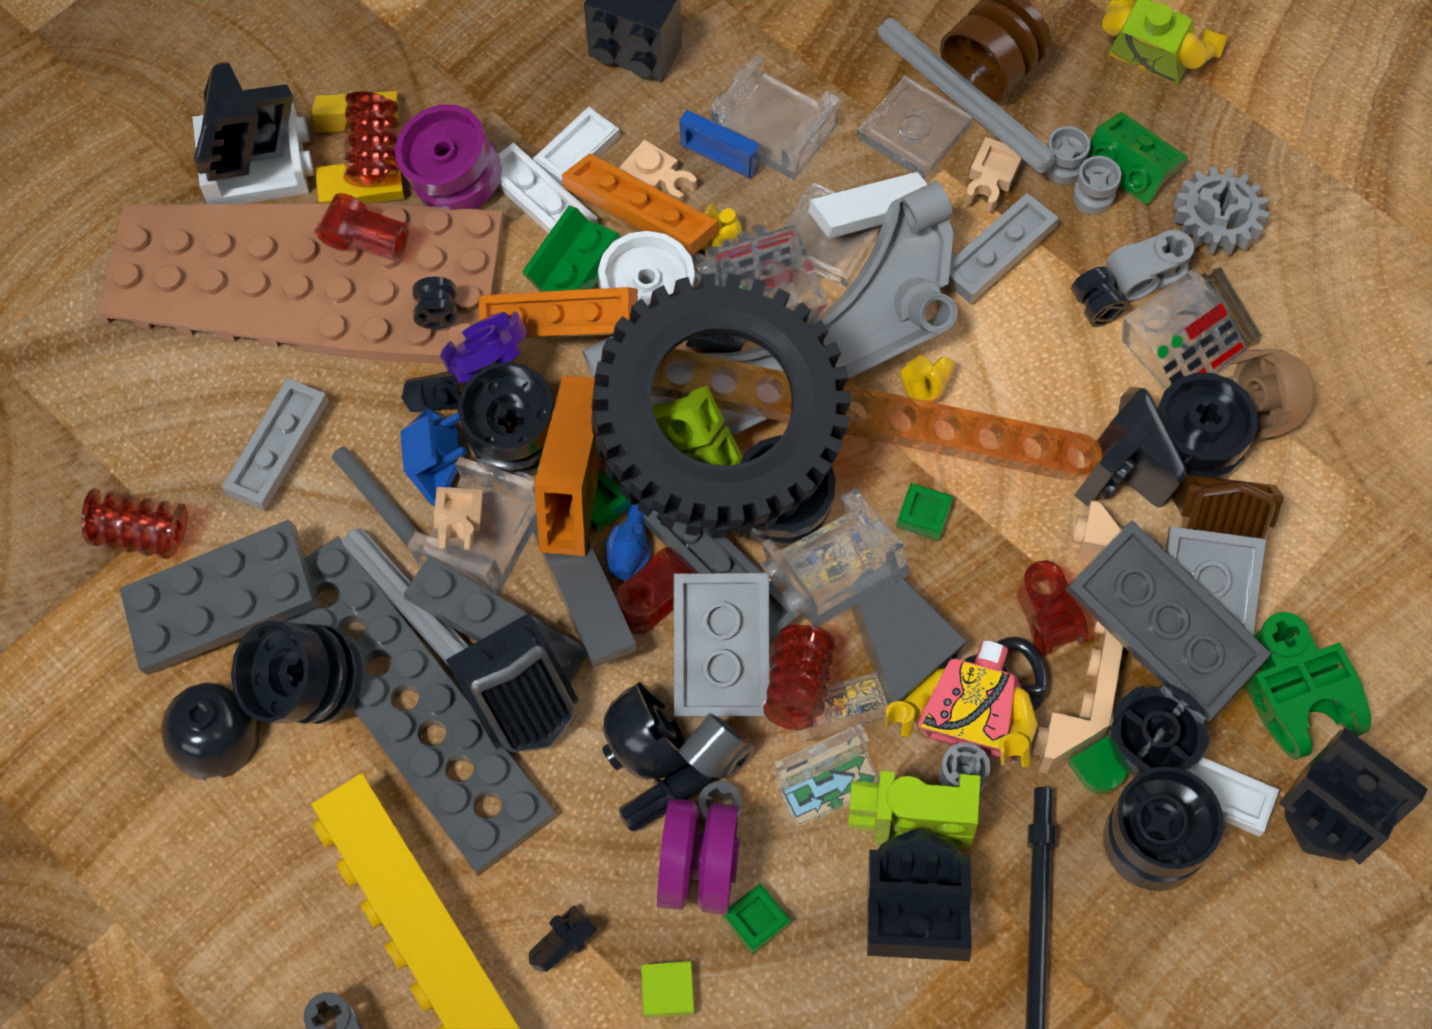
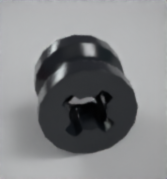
M434 276L420 279L414 283L412 295L417 305L413 310V318L418 326L426 329H443L456 323L458 313L453 301L457 293L456 285L453 281L444 277Z

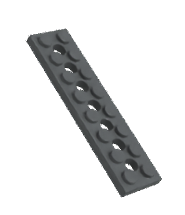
M337 536L306 557L305 560L316 597L324 590L333 589L340 593L338 601L326 608L317 606L285 619V622L339 627L341 630L354 622L361 623L366 627L363 636L354 641L360 652L363 676L360 693L351 709L477 876H480L556 819L555 812L503 746L497 750L495 749L470 703L366 570L342 545L341 538ZM385 656L392 660L391 668L383 675L374 676L367 672L369 662L376 657ZM413 691L419 695V699L412 709L401 711L393 706L394 699L399 693ZM437 725L446 730L444 740L436 746H426L420 742L422 732L429 726ZM457 761H467L474 766L471 777L464 782H454L447 777L450 766ZM485 797H495L502 803L500 812L490 819H483L475 814L477 803Z

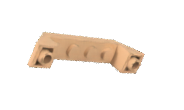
M1091 501L1086 516H1077L1072 536V542L1080 543L1077 560L1090 563L1121 531L1101 502ZM1096 619L1093 633L1101 634L1098 649L1091 648L1086 666V675L1093 677L1091 692L1083 691L1078 718L1052 712L1046 728L1037 727L1032 754L1040 756L1037 772L1047 774L1069 761L1073 756L1103 739L1110 725L1123 645Z

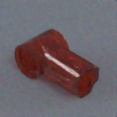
M337 193L333 196L319 221L315 234L324 244L333 249L348 251L352 246L394 261L397 257H401L406 248L409 228L408 224L369 211L360 200L351 195Z

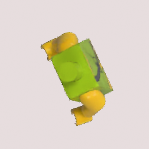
M1110 0L1105 8L1107 12L1102 21L1103 30L1110 36H1116L1108 52L1109 56L1179 85L1187 68L1197 69L1213 56L1221 58L1228 39L1226 34L1223 35L1215 33L1211 29H1205L1200 41L1195 35L1194 22L1189 16L1172 10L1165 3H1155L1150 0Z

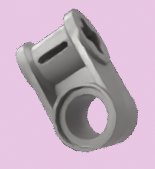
M1165 231L1144 241L1128 244L1117 249L1107 258L1106 267L1109 268L1119 290L1122 291L1127 301H1136L1152 292L1183 281L1188 272V261L1193 256L1194 243L1189 235L1182 231Z

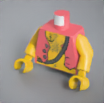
M981 641L974 664L951 659L946 668L937 669L903 701L890 703L886 708L884 728L888 729L892 723L900 722L902 723L901 736L908 738L912 735L914 722L918 721L917 728L925 738L949 745L964 742L978 745L988 756L999 758L1001 765H1006V761L1011 762L1013 756H1021V765L1023 768H1026L1030 765L1029 748L1031 747L1038 723L1029 694L1024 689H1021V685L1015 675L1002 671L1008 648L995 642Z

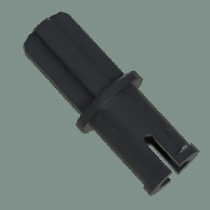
M688 764L664 780L660 778L653 780V787L619 808L620 818L630 831H637L666 813L669 799L687 800L712 783V780L695 769L691 764Z

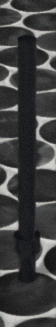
M1048 787L1034 788L1033 824L1028 825L1027 846L1032 848L1025 1029H1046L1052 849L1057 847V827L1052 825L1053 789Z

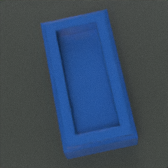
M686 110L679 120L681 146L745 177L753 178L759 169V143L689 110Z

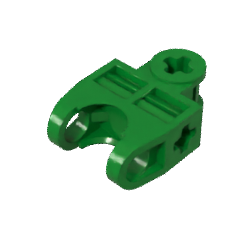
M1278 612L1268 617L1254 637L1271 655L1259 667L1261 672L1256 673L1245 686V689L1264 727L1279 747L1290 758L1295 760L1311 754L1312 743L1307 731L1310 728L1308 714L1311 712L1326 714L1333 719L1336 725L1341 724L1343 728L1348 729L1357 737L1368 733L1371 728L1369 705L1362 683L1341 643L1338 642L1319 650L1309 632L1308 626L1299 616L1290 612Z

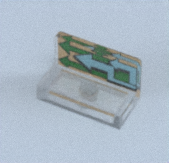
M861 723L774 762L773 779L796 825L803 826L850 804L852 781L879 783V774L867 753L869 738Z

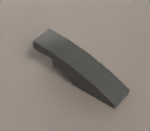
M536 518L530 520L529 525L539 546ZM589 540L585 556L541 553L559 597L564 602L574 629L579 634L592 668L637 651L634 638Z

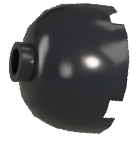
M204 682L183 690L172 699L164 711L160 728L165 752L181 772L201 780H206L204 777L213 778L220 775L221 778H225L235 774L248 764L258 749L260 739L258 736L259 721L252 719L241 709L233 693V688L224 683Z
M638 682L623 691L609 705L604 715L603 733L607 744L602 747V751L608 762L617 771L624 767L637 778L645 780L664 778L688 763L678 751L687 740L675 719L670 722L661 711L665 707L662 701L642 682Z
M1162 684L1161 687L1152 686L1145 688L1146 685L1136 687L1121 699L1110 720L1109 744L1115 760L1128 774L1134 777L1156 767H1176L1190 772L1199 764L1209 745L1208 728L1205 723L1207 718L1203 708L1189 693L1173 685Z

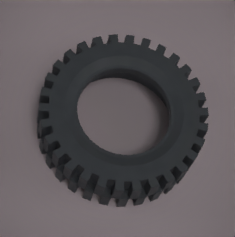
M715 273L701 274L699 287L697 288L691 287L688 276L676 280L674 292L670 295L664 285L653 290L649 305L641 298L631 306L630 319L627 320L622 316L616 323L613 339L607 337L602 348L601 361H598L595 372L591 405L592 434L596 433L595 447L599 458L605 457L606 459L605 472L611 481L615 478L619 479L621 482L619 492L627 501L633 496L640 501L638 511L649 517L654 510L662 515L660 525L672 529L675 521L687 525L685 534L697 537L700 528L711 529V538H724L727 529H736L737 537L749 535L754 525L760 524L761 529L765 530L774 526L779 516L783 515L786 519L795 513L802 501L806 503L815 493L818 485L824 480L843 444L841 440L847 431L850 416H845L851 404V391H843L849 378L846 365L836 367V363L841 355L836 341L827 346L823 343L828 333L827 327L821 320L812 327L807 324L811 309L803 302L794 311L787 308L786 305L790 293L781 288H778L773 299L763 295L767 282L756 278L753 280L751 290L739 288L741 275L728 273L725 286H716ZM716 333L749 340L768 351L783 369L791 391L792 406L790 420L782 437L766 453L742 464L724 466L707 464L679 451L660 430L651 404L652 381L664 358L678 345L691 338Z

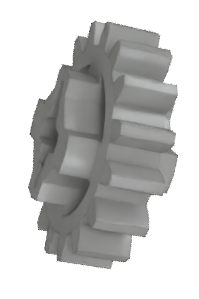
M1215 166L1210 167L1206 177L1201 172L1196 171L1191 181L1184 180L1173 205V208L1177 210L1173 219L1174 223L1183 224L1181 231L1188 235L1192 234L1195 237L1193 242L1195 248L1204 242L1209 244L1208 250L1211 254H1214L1217 246L1223 247L1227 255L1232 254L1236 244L1242 250H1246L1251 240L1257 241L1269 217V213L1265 211L1269 202L1268 198L1258 197L1261 190L1260 184L1247 185L1249 175L1245 173L1239 178L1233 177V168L1230 167L1227 168L1224 175L1219 174Z

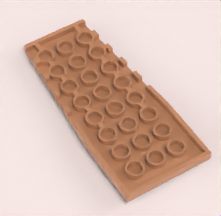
M384 203L124 205L119 219L98 313L102 321L109 324L111 319L132 321L137 328L152 329V325L174 327L179 334L193 335L195 330L216 333L221 340L236 341L237 337L257 339L259 345L279 348L280 343L299 345L300 351L355 359L444 364L440 358L443 348L451 340L455 347H457L466 340L462 332L479 322V295H494L504 225L503 211L478 209L450 210L431 206ZM437 276L450 279L455 283L457 296L453 304L457 307L458 313L456 323L443 329H426L414 322L413 310L417 302L413 299L412 287L420 279Z

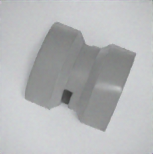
M1064 126L1053 131L1048 139L1047 147L1054 152L1056 161L1044 173L1050 181L1060 185H1068L1077 181L1080 166L1086 160L1090 150V140L1086 133L1073 126Z
M1093 156L1082 163L1072 196L1074 204L1079 210L1087 214L1097 215L1103 214L1111 208L1122 174L1117 163L1104 156Z
M968 742L953 745L944 754L938 774L939 786L957 787L960 774L979 775L980 795L991 769L989 757L978 745Z

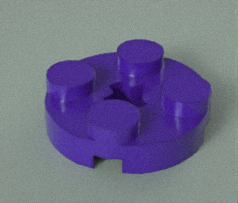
M513 311L511 319H509L506 312L494 314L465 329L462 333L466 340L457 347H455L451 340L441 351L440 358L449 373L455 375L459 383L467 382L474 374L481 371L483 367L495 361L499 364L515 359L521 353L518 344L525 337L527 328L517 312Z

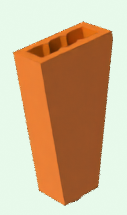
M562 376L534 483L540 553L586 555L601 458H599L595 447L596 433L592 434L591 405L595 378Z

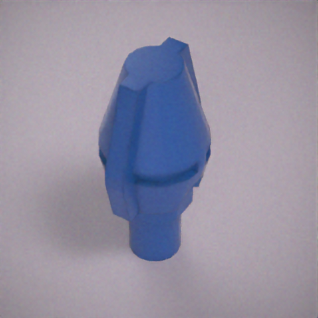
M634 504L629 508L626 521L621 526L616 525L613 528L606 542L608 571L613 573L617 579L630 580L632 582L637 578L651 555V539H648L646 536V528L643 526L644 514L638 511V504Z

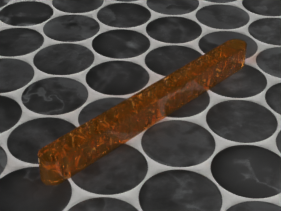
M673 349L659 365L652 381L651 394L678 400L688 397L692 390L708 386L720 409L788 423L790 420L792 399L789 383L784 371ZM675 365L683 366L690 372L691 379L685 384H675L668 379L666 371ZM717 375L729 376L735 384V390L728 394H721L713 388L711 379ZM761 384L774 386L779 393V400L774 403L761 401L756 394V388ZM847 384L843 388V391H851V402L860 403L867 412V418L862 422H856L849 418L848 428L845 432L846 435L1063 480H1077L1092 472L1101 460V448L1098 442L1093 437L1083 433ZM894 411L905 413L910 420V429L900 431L894 428L890 422V413ZM944 420L949 422L954 429V438L952 440L941 439L934 430L935 421ZM981 429L990 430L996 435L998 440L996 449L985 448L980 443L979 431ZM1025 438H1031L1040 445L1041 456L1039 459L1031 458L1025 453L1023 449ZM1069 447L1077 448L1083 453L1085 459L1083 468L1075 467L1069 462L1067 457Z

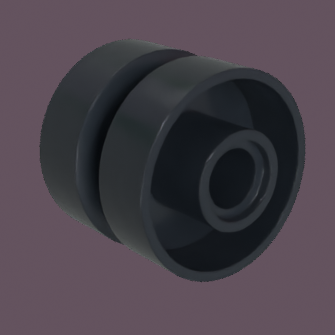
M1156 767L1138 774L1124 788L1104 825V849L1111 865L1125 880L1143 889L1164 891L1185 884L1197 873L1220 842L1224 826L1220 802L1207 783L1184 769ZM1158 794L1169 795L1177 799L1185 808L1188 816V827L1178 844L1169 852L1160 855L1149 854L1141 850L1134 843L1130 833L1131 821L1141 803L1148 797Z

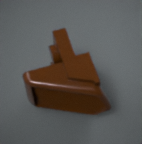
M1186 474L1185 480L1173 492L1172 499L1180 515L1183 516L1181 528L1266 539L1269 527H1275L1284 496L1276 485Z

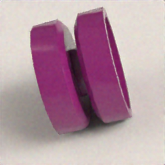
M442 104L430 107L411 118L398 135L394 151L397 166L425 206L450 210L476 209L490 199L499 185L502 172L499 153L488 138L482 123L468 109L458 105Z
M669 799L661 844L657 907L683 910L689 903L692 880H699L698 905L701 911L705 913L728 914L732 883L736 884L740 838H737L739 806L713 803L707 812L704 833H698L699 809L695 801Z

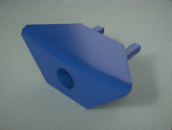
M427 408L400 431L403 470L429 503L435 506L437 487L451 486L460 467V457L467 453L465 447H458L455 423L460 421L459 412L444 418L434 410Z

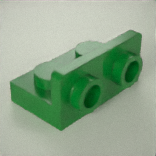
M1120 112L1097 127L1090 141V150L1086 158L1104 156L1115 161L1122 173L1119 186L1143 203L1148 204L1153 201L1162 183L1181 171L1188 156L1123 112Z
M569 205L527 263L522 273L539 292L593 289L598 282V269L603 253L612 242L621 238V236L616 231L588 221L578 208Z

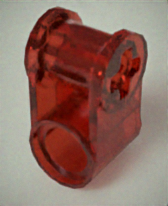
M665 547L657 552L643 568L625 581L619 588L617 595L618 604L630 632L633 634L649 632L674 610V574H698L671 547Z
M1047 560L1036 561L1027 568L1017 592L1018 602L1029 624L1033 642L1042 656L1051 654L1053 648L1074 641L1078 644L1089 641V630L1085 616L1075 599L1065 590L1068 582L1064 572L1054 562ZM1036 581L1043 582L1049 586L1051 593L1040 594L1033 589L1031 583Z

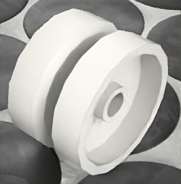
M652 231L628 233L612 242L603 253L598 269L599 289L618 287L638 288V301L642 298L647 305L650 304L652 291L663 285L670 295L674 292L675 282L678 279L689 276L692 288H694L695 283L692 257L684 246L666 234Z

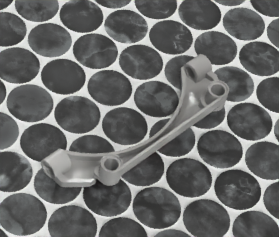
M937 181L931 182L892 201L886 212L876 243L857 277L842 296L824 313L808 324L812 327L821 320L827 327L828 333L823 343L827 346L836 341L841 352L836 367L846 365L849 378L948 331L956 322L958 311L955 302L940 291L941 287L949 284L954 232L948 219L953 213L947 193ZM932 301H936L938 306L937 313L934 318L927 321L925 318L926 307ZM607 338L582 350L585 361L594 378L597 363L601 361L602 348ZM760 346L728 353H695L673 349L659 365L651 386L652 405L658 403L665 404L688 397L692 390L708 386L725 420L721 427L728 426L732 436L792 406L791 391L783 369L777 360Z

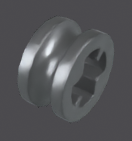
M716 781L703 788L699 795L698 809L700 818L705 824L708 812L707 807L712 806V797L719 795L722 801L730 799L733 804L728 805L739 806V819L742 800L740 792L735 786L728 782Z

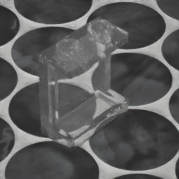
M756 55L747 67L743 65L738 69L733 78L732 85L726 93L717 95L711 104L709 115L712 122L759 143V161L795 180L839 124L841 98L826 91L819 102L767 75L764 72V59Z
M459 457L455 466L460 474V480L455 488L483 489L480 531H474L472 548L470 550L464 549V541L460 538H450L447 540L446 548H439L438 529L434 527L429 536L415 532L407 548L420 568L430 555L499 596L537 525L535 479L523 472L511 474L499 470L494 464L484 459H476L474 462Z
M857 488L840 496L845 510V515L781 551L777 549L771 539L761 543L767 559L761 562L764 572L769 573V581L774 587L779 584L785 589L783 596L795 616L803 613L814 629L911 574L902 542Z

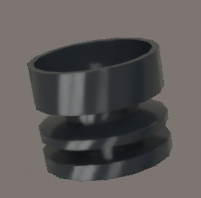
M512 362L489 365L471 377L463 387L458 403L460 424L468 438L472 452L481 466L496 476L517 479L533 476L537 473L536 468L540 464L555 407L551 389L542 375L527 365Z
M271 620L253 626L242 637L234 653L231 669L233 693L241 709L252 719L266 723L291 724L297 722L302 724H327L340 720L353 707L360 693L363 676L360 652L352 637L339 627Z

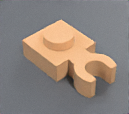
M985 137L970 170L969 178L973 179V181L968 185L965 203L970 205L976 195L983 194L989 198L986 211L992 212L997 205L999 189L1006 192L1009 191L1023 159L1005 143Z
M645 139L619 167V169L659 190L661 189L666 194L683 203L684 194L676 189L678 187H686L693 192L697 189V179L692 173L677 171L678 160Z
M437 487L434 528L438 529L439 548H446L447 540L450 538L462 539L464 541V549L466 550L472 548L474 531H480L483 489Z

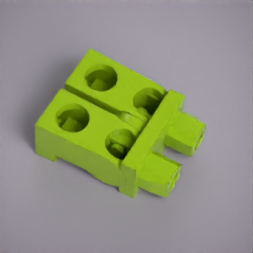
M708 386L692 390L688 397L665 404L658 403L652 405L660 430L679 451L707 464L722 466L740 464L743 456L728 426L721 427L725 420Z
M881 770L879 783L852 781L848 829L874 831L873 843L882 844L889 840V837L893 838L921 827L948 841L958 849H971L978 825L979 775L960 774L957 787L927 785L920 779L912 776L900 777L894 780L895 772Z

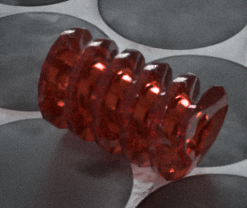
M357 91L348 93L345 97L348 104L345 109V117L348 121L344 126L347 136L344 142V148L347 152L344 157V165L347 169L344 172L343 178L347 183L357 187H377L384 184L386 178L398 174L397 166L386 163L396 160L395 149L386 146L395 145L398 135L388 130L396 129L399 126L398 119L391 116V114L398 112L399 104L373 92Z
M92 488L88 491L81 516L82 534L88 545L100 546L103 544L107 549L114 550L120 547L124 552L130 553L138 550L141 555L152 556L156 554L162 559H170L175 555L183 541L188 523V511L185 504L179 503L174 515H171L169 501L162 500L158 504L156 512H154L152 498L144 497L138 509H136L135 496L126 494L119 506L117 492L109 491L102 502L100 489Z
M796 624L788 625L780 630L775 639V652L772 656V668L769 672V684L766 689L767 699L763 706L764 715L775 725L789 730L800 731L809 728L813 724V718L821 716L825 711V701L823 699L828 693V685L826 683L830 680L829 667L833 662V654L831 652L835 648V638L830 632L811 625Z

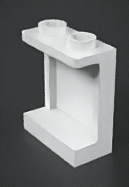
M293 103L282 157L252 161L249 175L208 182L206 174L198 173L199 185L207 204H246L309 193L307 176L314 175V168L310 151H304L303 142L310 141L305 116H297ZM203 115L192 117L195 147H197Z

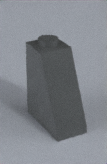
M889 564L877 573L872 570L867 572L853 587L854 595L851 611L886 707L892 702L903 701L937 669L946 668L951 659L960 660L962 658L967 641Z

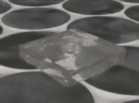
M905 75L859 126L856 138L910 172H918L925 179L972 124L973 116Z
M812 182L778 234V236L792 232V239L772 245V252L779 255V248L792 244L793 251L779 256L784 258L793 256L794 263L847 288L876 242L882 224L829 239L808 212V207L811 199L836 192Z

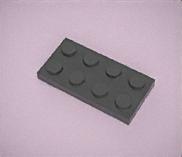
M289 519L119 588L138 667L146 675L241 638L257 624L269 620L283 621L319 606L296 526Z
M1133 520L1127 523L1065 588L1081 606L1162 684L1173 685L1189 693L1203 708L1207 718L1205 723L1209 722L1271 655L1255 637Z

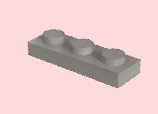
M1026 193L951 260L949 284L947 285L972 304L1057 227L1059 218L1030 194Z
M289 378L285 380L223 484L222 489L226 496L266 511L328 405L329 400L326 393Z

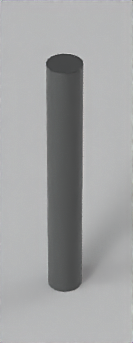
M346 447L337 449L332 455V459L407 548L412 553L420 551L426 544L425 539Z

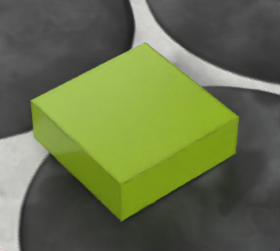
M691 961L641 965L644 1019L694 1015Z

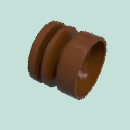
M980 0L968 12V16H964L941 39L940 53L945 62L994 102L1003 99L1023 79L1024 75L1032 70L1049 53L1052 40L1047 23L1030 1Z

